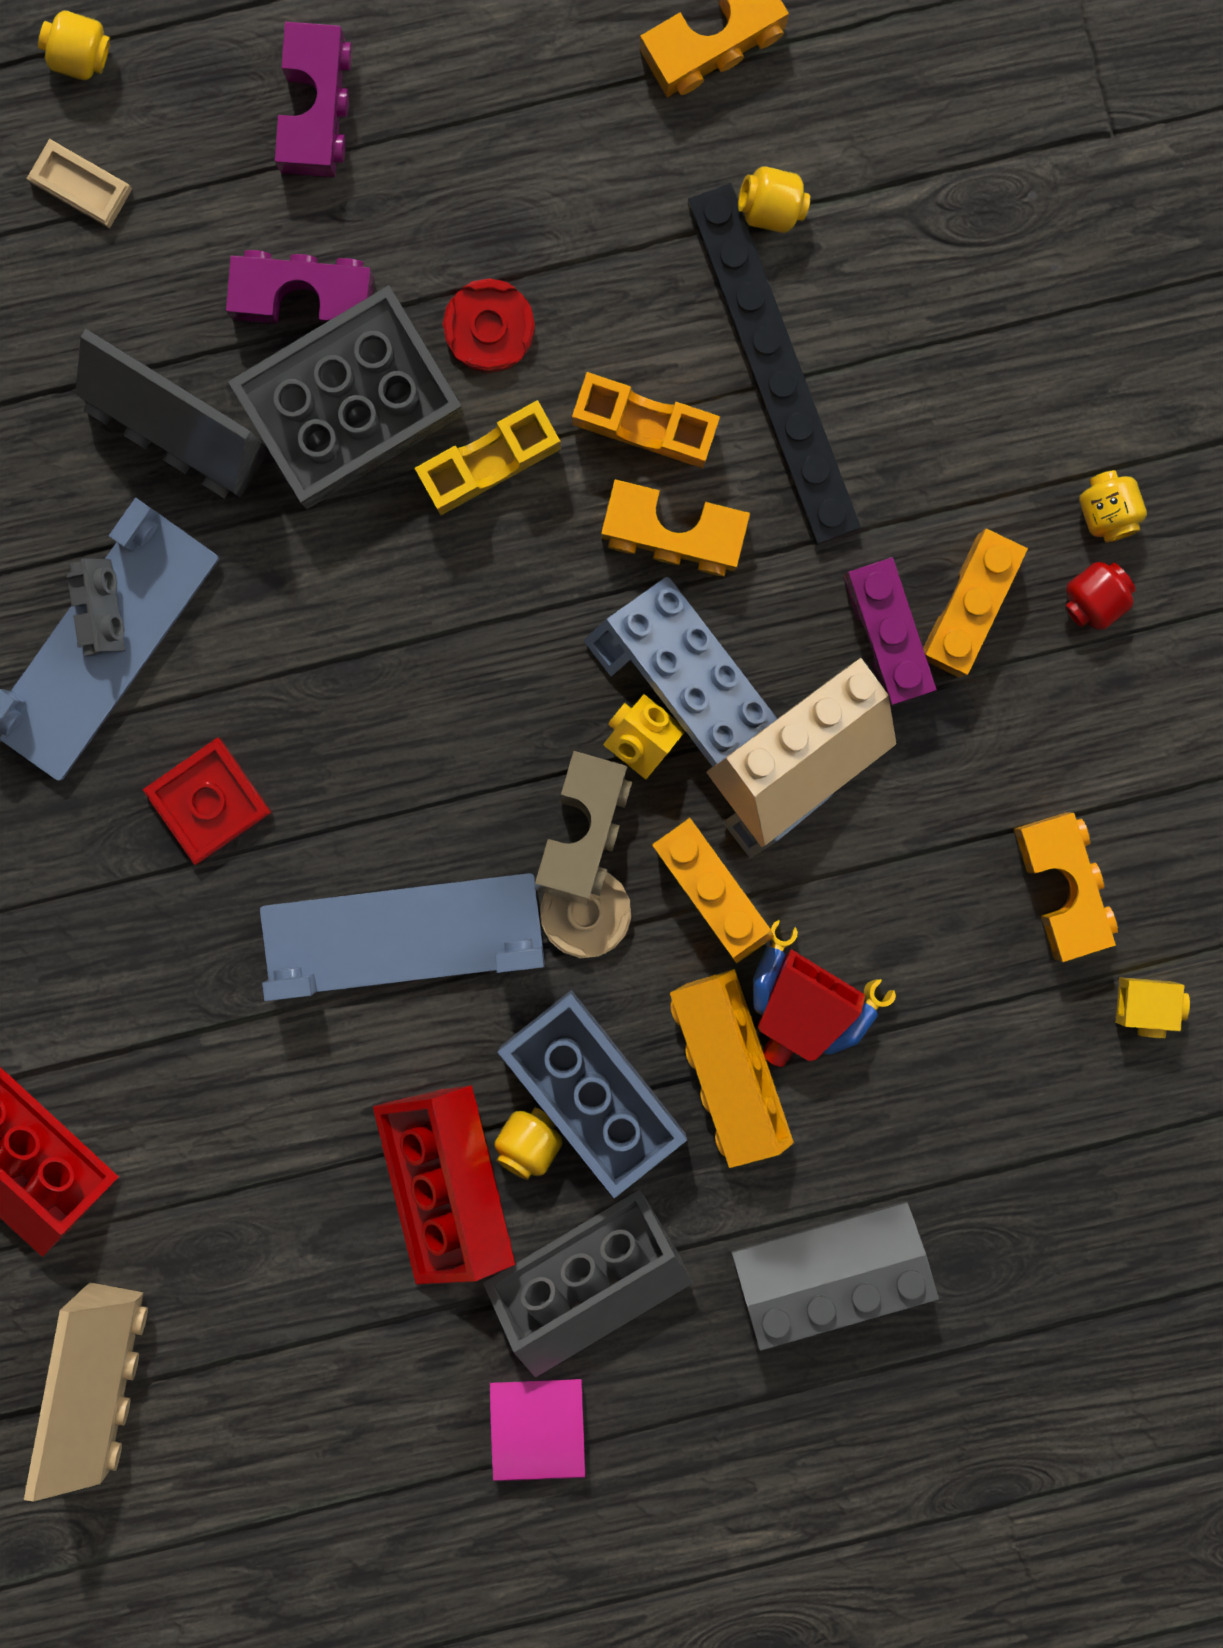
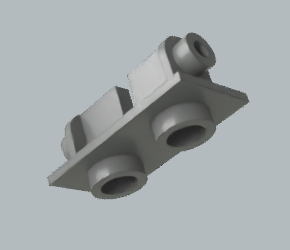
M83 558L81 562L70 563V572L66 573V577L68 579L72 606L87 605L88 613L73 615L77 647L83 649L84 656L99 655L102 652L125 651L123 639L125 628L119 613L116 594L117 578L112 568L111 559Z

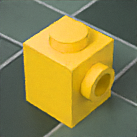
M1119 977L1115 1023L1125 1027L1138 1028V1036L1166 1038V1030L1181 1031V1021L1187 1020L1190 1009L1189 995L1184 993L1185 985L1171 981Z

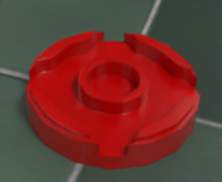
M491 278L472 281L462 287V290L457 292L455 297L453 296L447 304L443 320L446 343L455 358L468 368L485 373L505 371L520 362L530 349L535 332L532 308L523 294L508 282Z

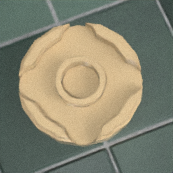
M606 872L600 896L590 894L587 905L544 893L540 906L542 927L549 941L563 953L578 958L596 957L614 949L626 935L631 920L630 899L622 884L608 872Z

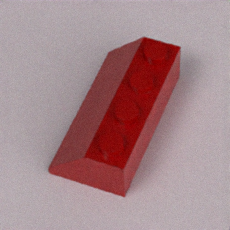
M0 1067V1218L36 1252L44 1257L110 1188L119 1176Z
M472 1085L436 1090L373 1106L415 1284L475 1282L515 1265L511 1241L507 1232L500 1195L496 1187L489 1150L486 1145L478 1104L475 1100Z

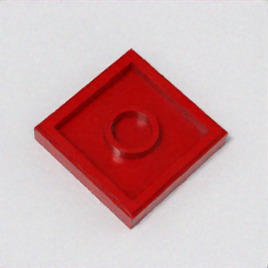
M220 737L214 739L143 789L194 865H198L272 813Z

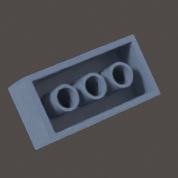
M572 990L499 1047V1055L613 1198L617 1197L687 1141L684 1130Z

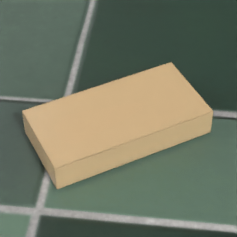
M51 139L48 140L27 177V180L33 185L108 228L113 224L132 191V187Z

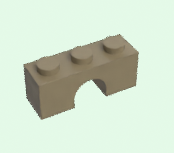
M573 751L559 803L575 807L583 812L588 820L589 831L583 839L575 843L566 844L550 839L547 840L534 890L585 905L588 904L590 894L600 896L607 869L598 867L603 849L613 851L620 826L611 823L615 807L625 808L632 781L624 779L627 766Z

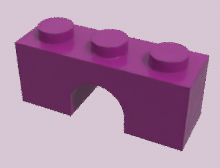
M285 21L282 54L283 73L287 82L305 83L312 86L317 91V97L312 108L304 114L297 116L278 115L275 163L280 173L336 177V163H344L346 139L345 135L339 134L340 117L348 116L349 90L342 88L343 71H351L352 43L345 42L341 26Z
M246 250L244 251V256L231 255L226 312L234 321L278 324L280 306L284 298L294 291L308 290L320 298L319 320L323 325L373 295L374 276L369 267H364V262L356 259L338 258L335 265L318 263V258L305 254H292L289 261L271 259L272 254L268 252Z
M893 557L845 574L843 579L856 618L862 622L871 646L874 660L872 666L876 678L888 693L890 705L937 690Z

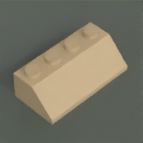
M860 658L707 771L709 777L761 847L767 845L896 745L889 695L863 659Z

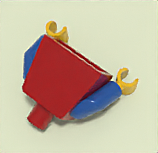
M780 920L774 922L770 928L774 935V938L770 940L772 943L771 947L764 949L753 976L754 1009L761 1015L758 1029L770 1037L762 1049L765 1059L776 1066L784 1067L794 1052L808 1061H815L822 1053L832 1055L857 1045L878 1017L876 1011L878 1007H886L894 1002L896 998L895 991L889 990L884 999L878 1001L875 998L874 991L880 985L881 979L868 982L864 988V993L792 949L786 956L783 951L796 940L797 928L794 927L790 940L780 941L775 936V929Z

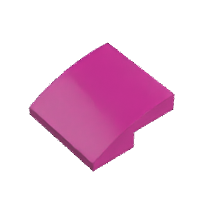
M582 1379L490 1383L493 1481L585 1478Z

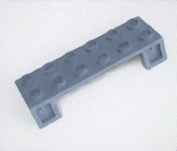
M137 498L133 500L109 534V537L114 539L116 544L105 558L111 559L112 568L117 578L116 594L120 617L125 628L123 636L125 651L102 652L99 655L84 656L83 649L77 647L73 615L88 613L87 605L71 606L11 691L0 689V740L56 780H63L219 561L218 555Z
M665 577L608 617L583 640L610 676H613L632 661L712 766H715L777 719L669 577ZM833 794L763 847L759 845L736 812L722 823L749 858H752L777 842Z
M527 873L262 906L260 908L268 972V980L262 983L264 1001L311 996L321 991L493 970H497V973L544 967L545 960L536 890H534V875Z

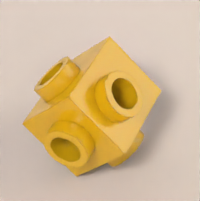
M643 694L633 708L624 703L610 720L608 725L614 731L603 745L643 778L647 779L685 730L676 719Z

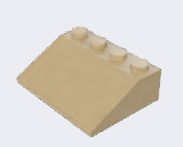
M89 1282L60 1310L24 1500L34 1502L99 1485L110 1470L116 1471L122 1449V1443L115 1442L118 1425H125L130 1408V1398L124 1397L127 1380L134 1379L139 1361V1353L132 1352L135 1335H142L148 1313V1308L141 1306L143 1292Z

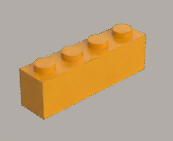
M735 969L686 983L670 992L672 1016L675 1022L682 1028L687 1043V1060L690 1066L696 1069L701 1084L700 1095L702 1104L711 1113L717 1130L715 1134L716 1144L720 1153L726 1157L729 1168L780 1155L794 1144Z

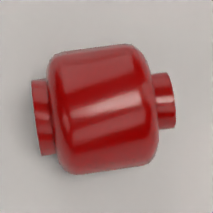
M1095 562L1067 584L1066 594L1070 602L1064 607L1068 615L1079 627L1088 624L1096 630H1105L1131 610L1134 603L1132 594L1136 591V588L1130 577L1118 564L1112 563L1108 565L1104 562Z

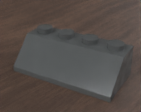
M639 1189L517 1262L515 1265L485 1281L483 1284L514 1354L533 1376L537 1377L694 1282L675 1246L644 1194Z
M907 1201L731 1251L760 1351L939 1300L927 1255Z

